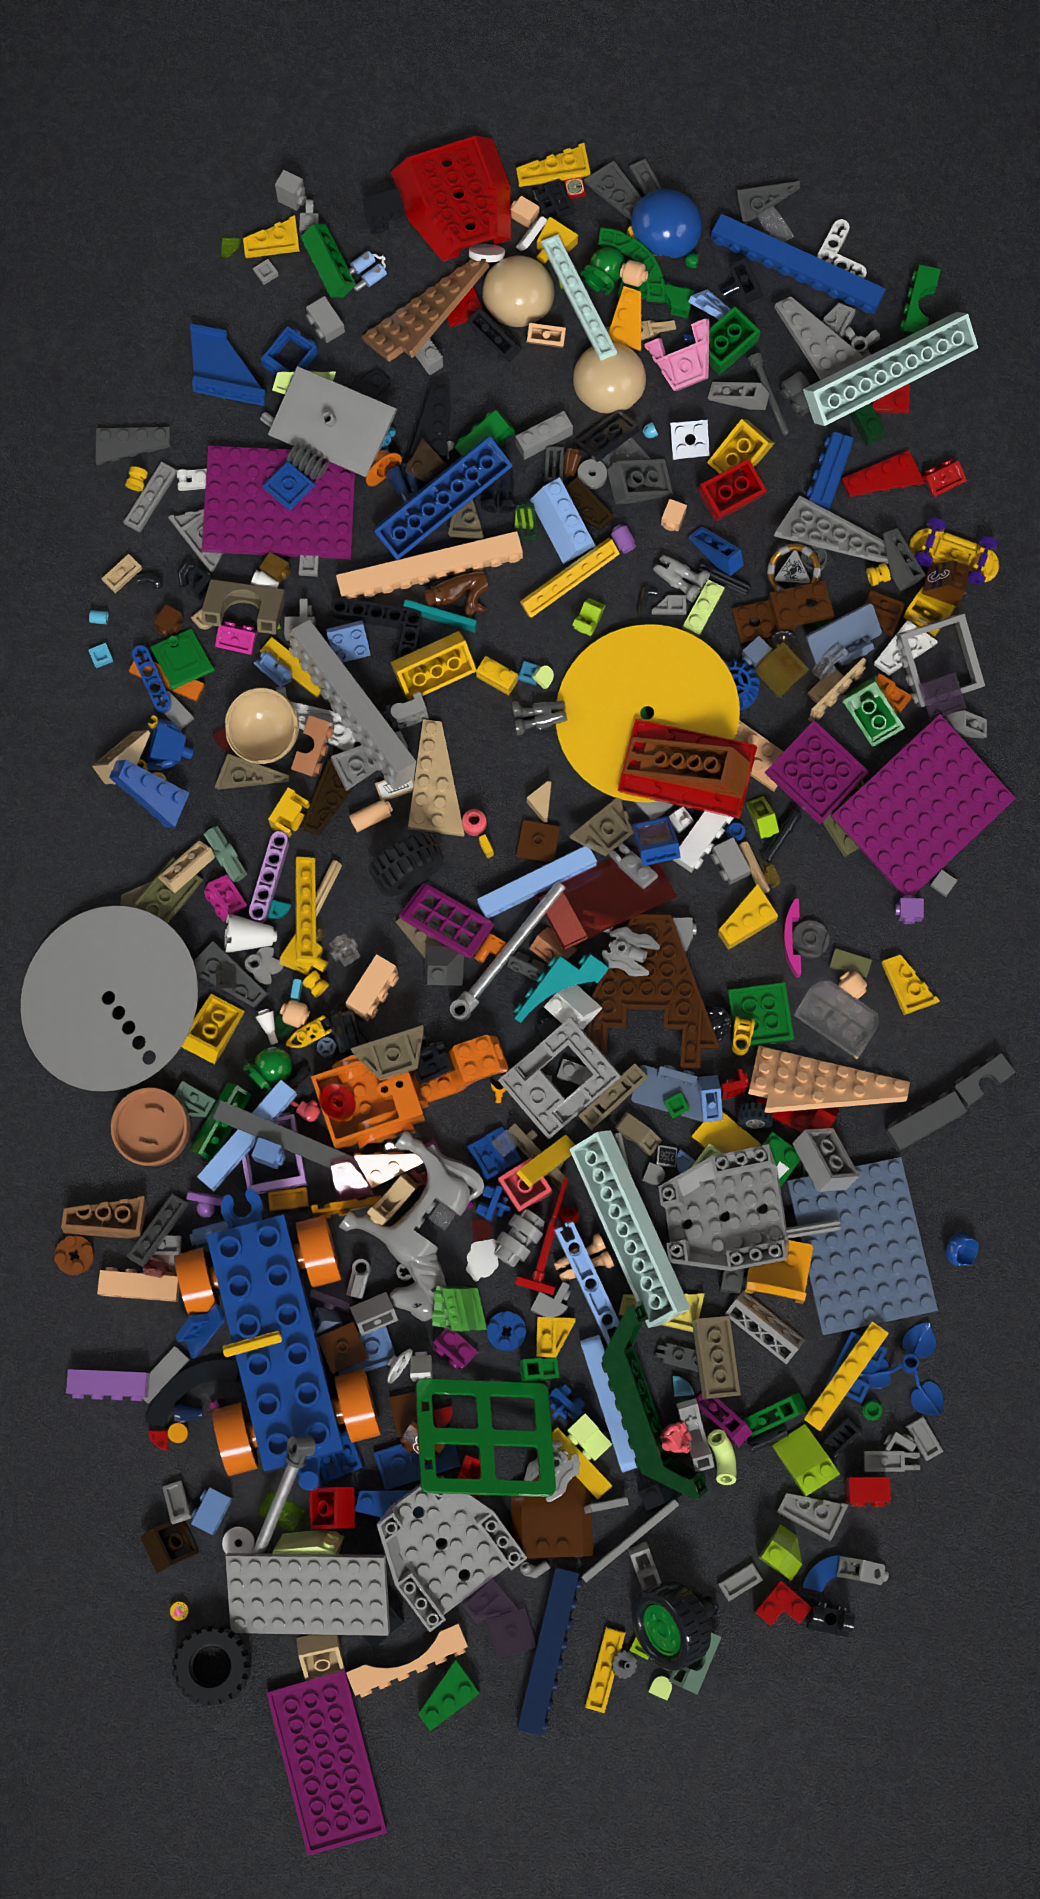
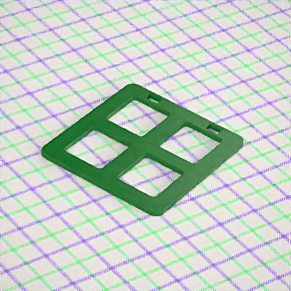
M420 1379L417 1382L415 1390L421 1489L425 1493L550 1497L555 1493L556 1480L549 1394L546 1385L542 1383ZM432 1395L474 1396L476 1401L477 1429L434 1427ZM490 1397L532 1398L536 1430L493 1429ZM422 1402H428V1411L422 1412ZM434 1445L478 1446L481 1479L438 1478L436 1476ZM494 1446L535 1447L538 1454L539 1481L498 1480L495 1476ZM425 1460H431L432 1469L425 1470Z

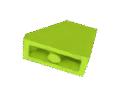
M764 796L746 802L755 829L761 838L771 837L773 834L779 833L775 813Z

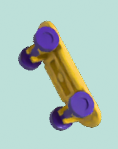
M929 518L927 522L929 528L919 530L910 540L909 548L920 565L932 566L951 560L970 566L968 581L976 585H983L984 582L991 581L998 573L999 561L992 550H996L999 543L991 537L982 536L979 544L943 532L946 523L938 518Z

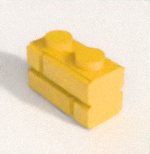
M487 656L484 657L476 670L477 678L507 695H510L518 682L517 673L512 670L509 671L508 668Z

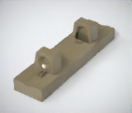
M633 1064L622 1077L605 1090L578 1117L592 1131L635 1091L648 1076L636 1064Z
M516 1124L509 1128L507 1132L508 1137L528 1158L534 1159L542 1153L532 1142L537 1136L533 1130L525 1134ZM564 1162L545 1175L559 1191L565 1177L559 1169Z

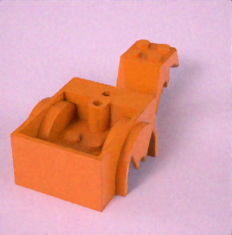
M484 1035L453 1046L448 1053L455 1071L423 1086H419L413 1070L380 1081L355 1055L338 1061L332 1066V1070L311 1076L318 1100L320 1092L324 1087L330 1084H338L347 1088L354 1096L356 1102L354 1114L346 1120L332 1119L322 1110L335 1149L339 1151L358 1144L360 1151L364 1150L363 1147L368 1143H381L386 1139H393L405 1130L415 1133L413 1125L425 1121L422 1109L429 1107V1102L461 1092L470 1084L483 1078L507 1072L508 1064L498 1038L492 1035ZM398 1081L403 1082L401 1088L396 1087Z

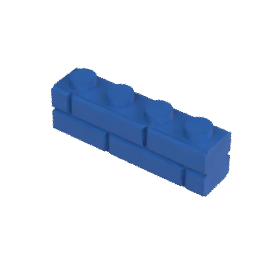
M833 432L832 436L826 439L824 445L827 448L826 453H821L818 464H821L820 470H815L812 479L815 480L814 487L810 486L807 497H810L809 501L826 510H830L854 441L853 437Z

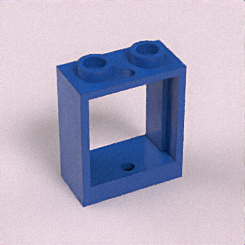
M287 326L261 358L262 367L277 376V372H291L274 360L289 340H291L308 352L298 364V367L306 369L318 355L316 343L311 339H305L297 329H291Z

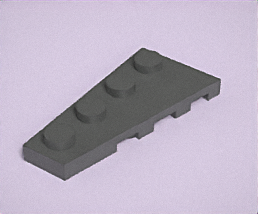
M612 161L584 179V183L632 221L633 209L642 197L615 161Z
M214 941L193 961L198 976L254 1008L268 995Z

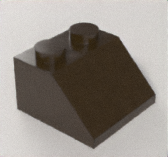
M170 1521L140 1536L156 1573L164 1571L199 1553L185 1521L172 1524Z

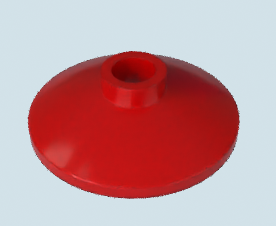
M330 1084L320 1092V1106L330 1118L346 1120L354 1114L356 1109L354 1096L344 1086Z

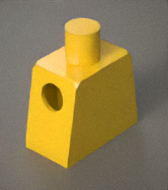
M551 217L548 218L537 240V249L540 253L536 258L543 264L549 258L541 241L558 234L567 253L578 244V234Z
M296 934L280 956L281 965L309 975L313 967L323 972L328 962L320 958L323 948L317 942L315 963L296 962Z

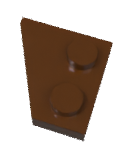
M870 590L865 604L871 603L874 606L880 627L890 637H893L906 603Z

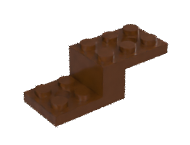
M825 580L771 592L767 601L732 608L741 645L753 642L758 636L763 640L771 639L772 634L780 630H788L794 634L799 625L834 618ZM813 599L816 605L809 607L806 605V601ZM752 619H757L760 622V625L757 627H753L750 625L749 621Z

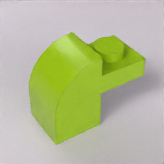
M588 598L584 602L579 616L573 622L572 626H574V629L591 636L606 605Z

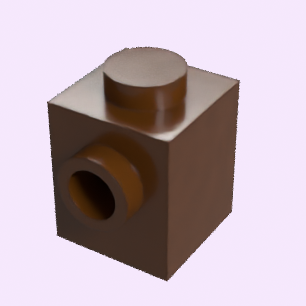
M165 604L162 611L157 612L154 617L156 631L163 636H173L180 631L184 618L181 612Z

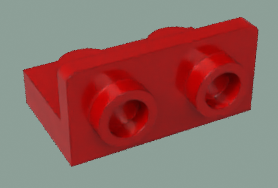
M951 458L941 462V466L937 468L934 466L926 469L925 474L921 475L923 480H926L932 497L967 481L959 460H952Z
M738 1069L736 1079L725 1081V1084L721 1086V1099L725 1100L745 1095L749 1085L747 1073L743 1074L742 1069Z

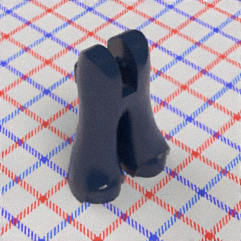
M407 463L403 464V470L405 469ZM396 466L389 469L385 476L396 490L403 504L421 490L422 487L420 479L404 471L411 488V493H409L401 468Z

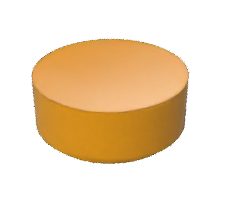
M175 1423L168 1429V1437L174 1443H182L188 1437V1429L184 1424Z

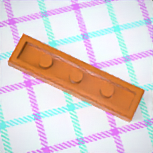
M139 656L142 663L146 662L144 657ZM133 661L129 673L142 678L135 661ZM154 662L166 689L193 701H198L205 687L204 683L193 680L171 690L161 667ZM146 667L143 670V674L147 676L153 673L152 667Z

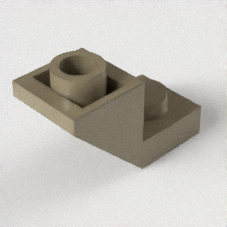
M627 1112L615 1127L627 1140L635 1142L650 1156L662 1141L649 1127Z

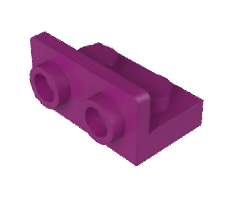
M447 1328L433 1341L435 1345L433 1349L439 1355L443 1356L445 1354L449 1357L448 1363L456 1370L459 1367L463 1370L478 1353L456 1331Z

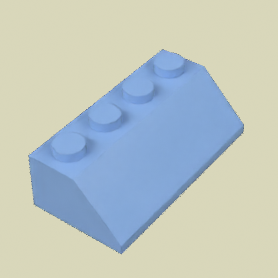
M560 478L543 486L530 499L563 564L596 547Z

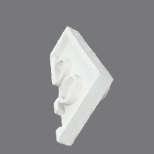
M907 620L898 633L916 628L917 626ZM927 633L908 638L913 659L938 643L937 640ZM896 635L874 662V665L887 675H891L903 667L900 659L902 653L896 646Z

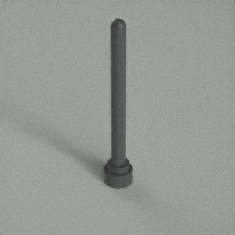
M761 353L753 354L747 359L749 365L756 369L761 384L770 393L768 401L781 433L787 435L789 430L762 367L763 357Z

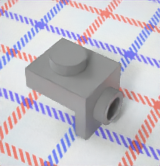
M897 1432L893 1435L889 1434L883 1443L886 1445L884 1450L888 1452L894 1443L910 1453L914 1451L917 1445L913 1443L914 1439L904 1433L902 1436Z

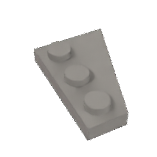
M786 1493L777 1513L831 1541L849 1504H839Z

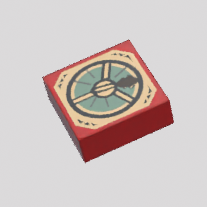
M582 177L564 180L569 199L585 196Z

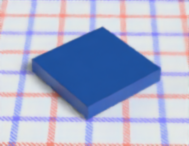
M287 461L262 487L290 512L315 487V484Z

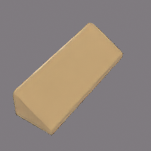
M198 841L159 875L158 878L172 892L176 893L211 862L215 855L209 846Z

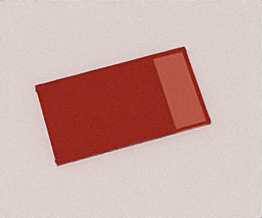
M637 847L630 850V852L632 851L640 858ZM624 854L619 855L621 859L625 857ZM613 859L562 882L561 884L565 887V890L544 915L559 941L560 947L565 950L677 897L659 863L648 865L657 873L658 878L645 889L640 887L620 869ZM551 888L534 895L538 904Z

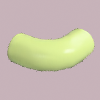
M714 1430L709 1434L707 1440L716 1459V1480L723 1485L734 1484L736 1482L737 1468L733 1446L723 1430Z

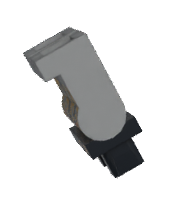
M420 692L413 694L414 699L403 704L396 703L392 707L391 705L385 706L386 711L380 713L389 726L393 728L394 732H398L399 728H406L422 722L423 719H429L427 708Z

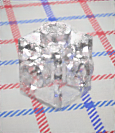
M345 933L335 937L329 943L332 948L330 954L335 961L339 960L344 967L361 957L356 949L358 947L353 937L349 939Z

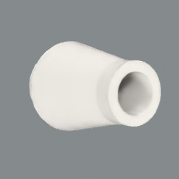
M256 570L251 584L255 586L276 589L280 583L262 570L261 572Z

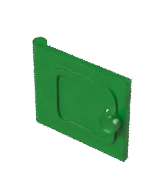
M192 629L176 636H170L167 640L150 647L169 682L171 690L215 671Z

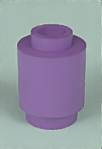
M621 524L612 529L611 537L619 551L625 554L636 547L635 539L627 526H622Z

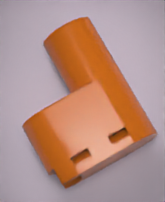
M489 933L476 952L474 959L484 963L489 953L497 957L507 943Z

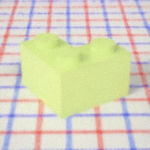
M586 1414L567 1431L569 1433L567 1438L575 1446L579 1444L583 1448L581 1453L589 1461L591 1459L596 1461L612 1445Z

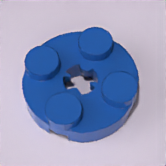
M510 1311L500 1312L493 1316L487 1327L489 1342L493 1347L502 1351H513L519 1348L526 1336V1326L523 1319ZM504 1326L512 1328L510 1331L511 1336L507 1337L505 1335L504 1337L501 1334Z

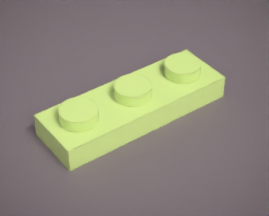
M707 580L682 629L699 637L725 587Z

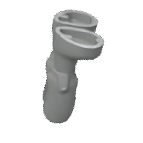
M662 555L659 560L668 568L666 569L656 564L653 571L667 581L670 586L681 589L686 594V598L693 602L700 594V589L704 588L711 573L703 570L697 574L691 571L686 564ZM682 578L688 579L695 585L685 582Z

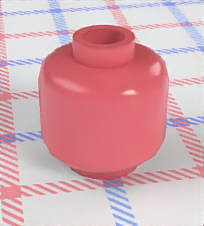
M477 809L465 812L462 818L464 831L472 836L482 834L487 826L484 813Z

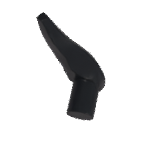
M645 584L642 588L637 607L638 617H640L648 595L657 596L658 589L649 588L648 584Z

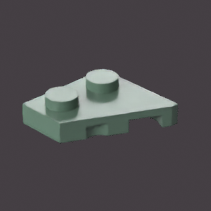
M185 1081L181 1082L175 1093V1096L186 1107L189 1116L208 1117L217 1101Z

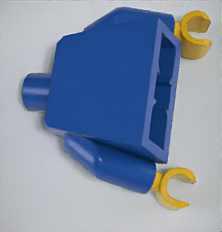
M152 715L150 718L155 723H148L149 727L154 729L146 757L148 762L146 763L141 759L138 761L139 764H144L143 769L163 770L171 768L180 762L181 757L191 759L194 749L184 746L186 736L182 734L179 727L174 722L163 719L158 720L155 715Z

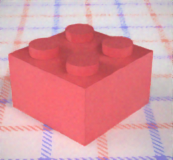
M529 1158L498 1178V1182L519 1214L524 1209H529L552 1194V1189L544 1177L529 1188L516 1174L532 1158Z

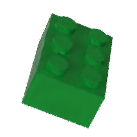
M736 307L732 308L709 329V366L719 376L757 343L760 337V330Z

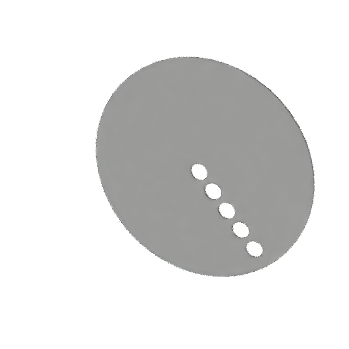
M106 906L83 912L69 919L50 934L40 946L29 965L21 994V1019L28 1044L39 1062L52 1075L74 1087L90 1091H115L136 1085L160 1071L175 1056L191 1029L198 1001V981L195 965L187 946L177 932L165 921L147 911L128 906ZM107 991H112L115 994V1000L110 1005H106L102 1001L103 994ZM117 1006H122L125 1009V1015L120 1020L114 1019L112 1015L113 1009ZM126 1021H133L135 1023V1031L132 1034L127 1035L122 1030L123 1024ZM136 1036H143L146 1043L142 1049L137 1050L133 1047V1039ZM146 1051H153L156 1055L155 1061L150 1065L143 1062V1055Z

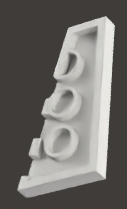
M291 702L297 712L300 729L304 730L309 715L332 722L335 729L332 738H329L327 743L343 751L355 748L356 741L352 736V731L349 727L346 728L343 725L338 713Z

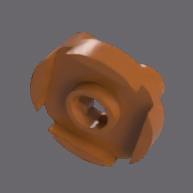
M67 1236L56 1247L54 1260L59 1269L68 1275L85 1273L94 1263L95 1255L92 1245L81 1236ZM78 1250L79 1259L72 1261L70 1253Z

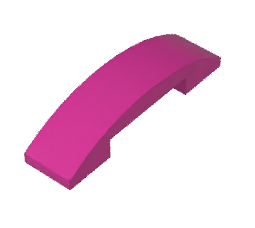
M795 899L789 909L783 932L786 960L796 978L801 976V955H793L792 922H798L800 917L799 899Z

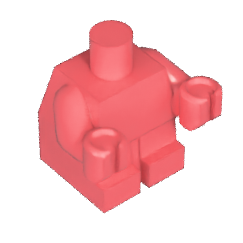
M685 1422L669 1424L662 1431L661 1439L664 1450H671L674 1453H688L691 1450L687 1442H690L692 1438L689 1431H687Z

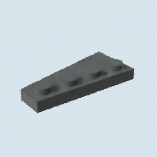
M170 427L96 428V465H102L103 462L111 460L112 462L117 461L119 458L127 456H137V454L143 452L149 453L169 448L171 439Z

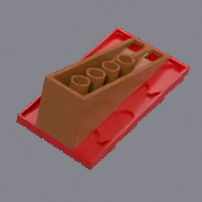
M636 719L618 791L627 795L740 819L757 746Z

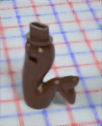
M483 571L467 573L431 587V590L424 592V596L428 606L434 604L436 606L440 604L447 605L457 601L470 589L466 599L467 604L464 609V617L471 618L474 612L482 613L487 610L477 599L488 590V582Z

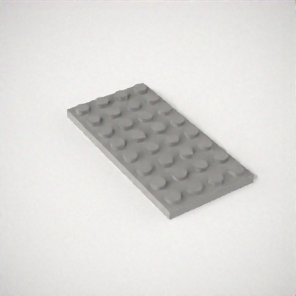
M227 1553L226 1555L230 1629L235 1633L389 1636L390 1634L386 1555Z

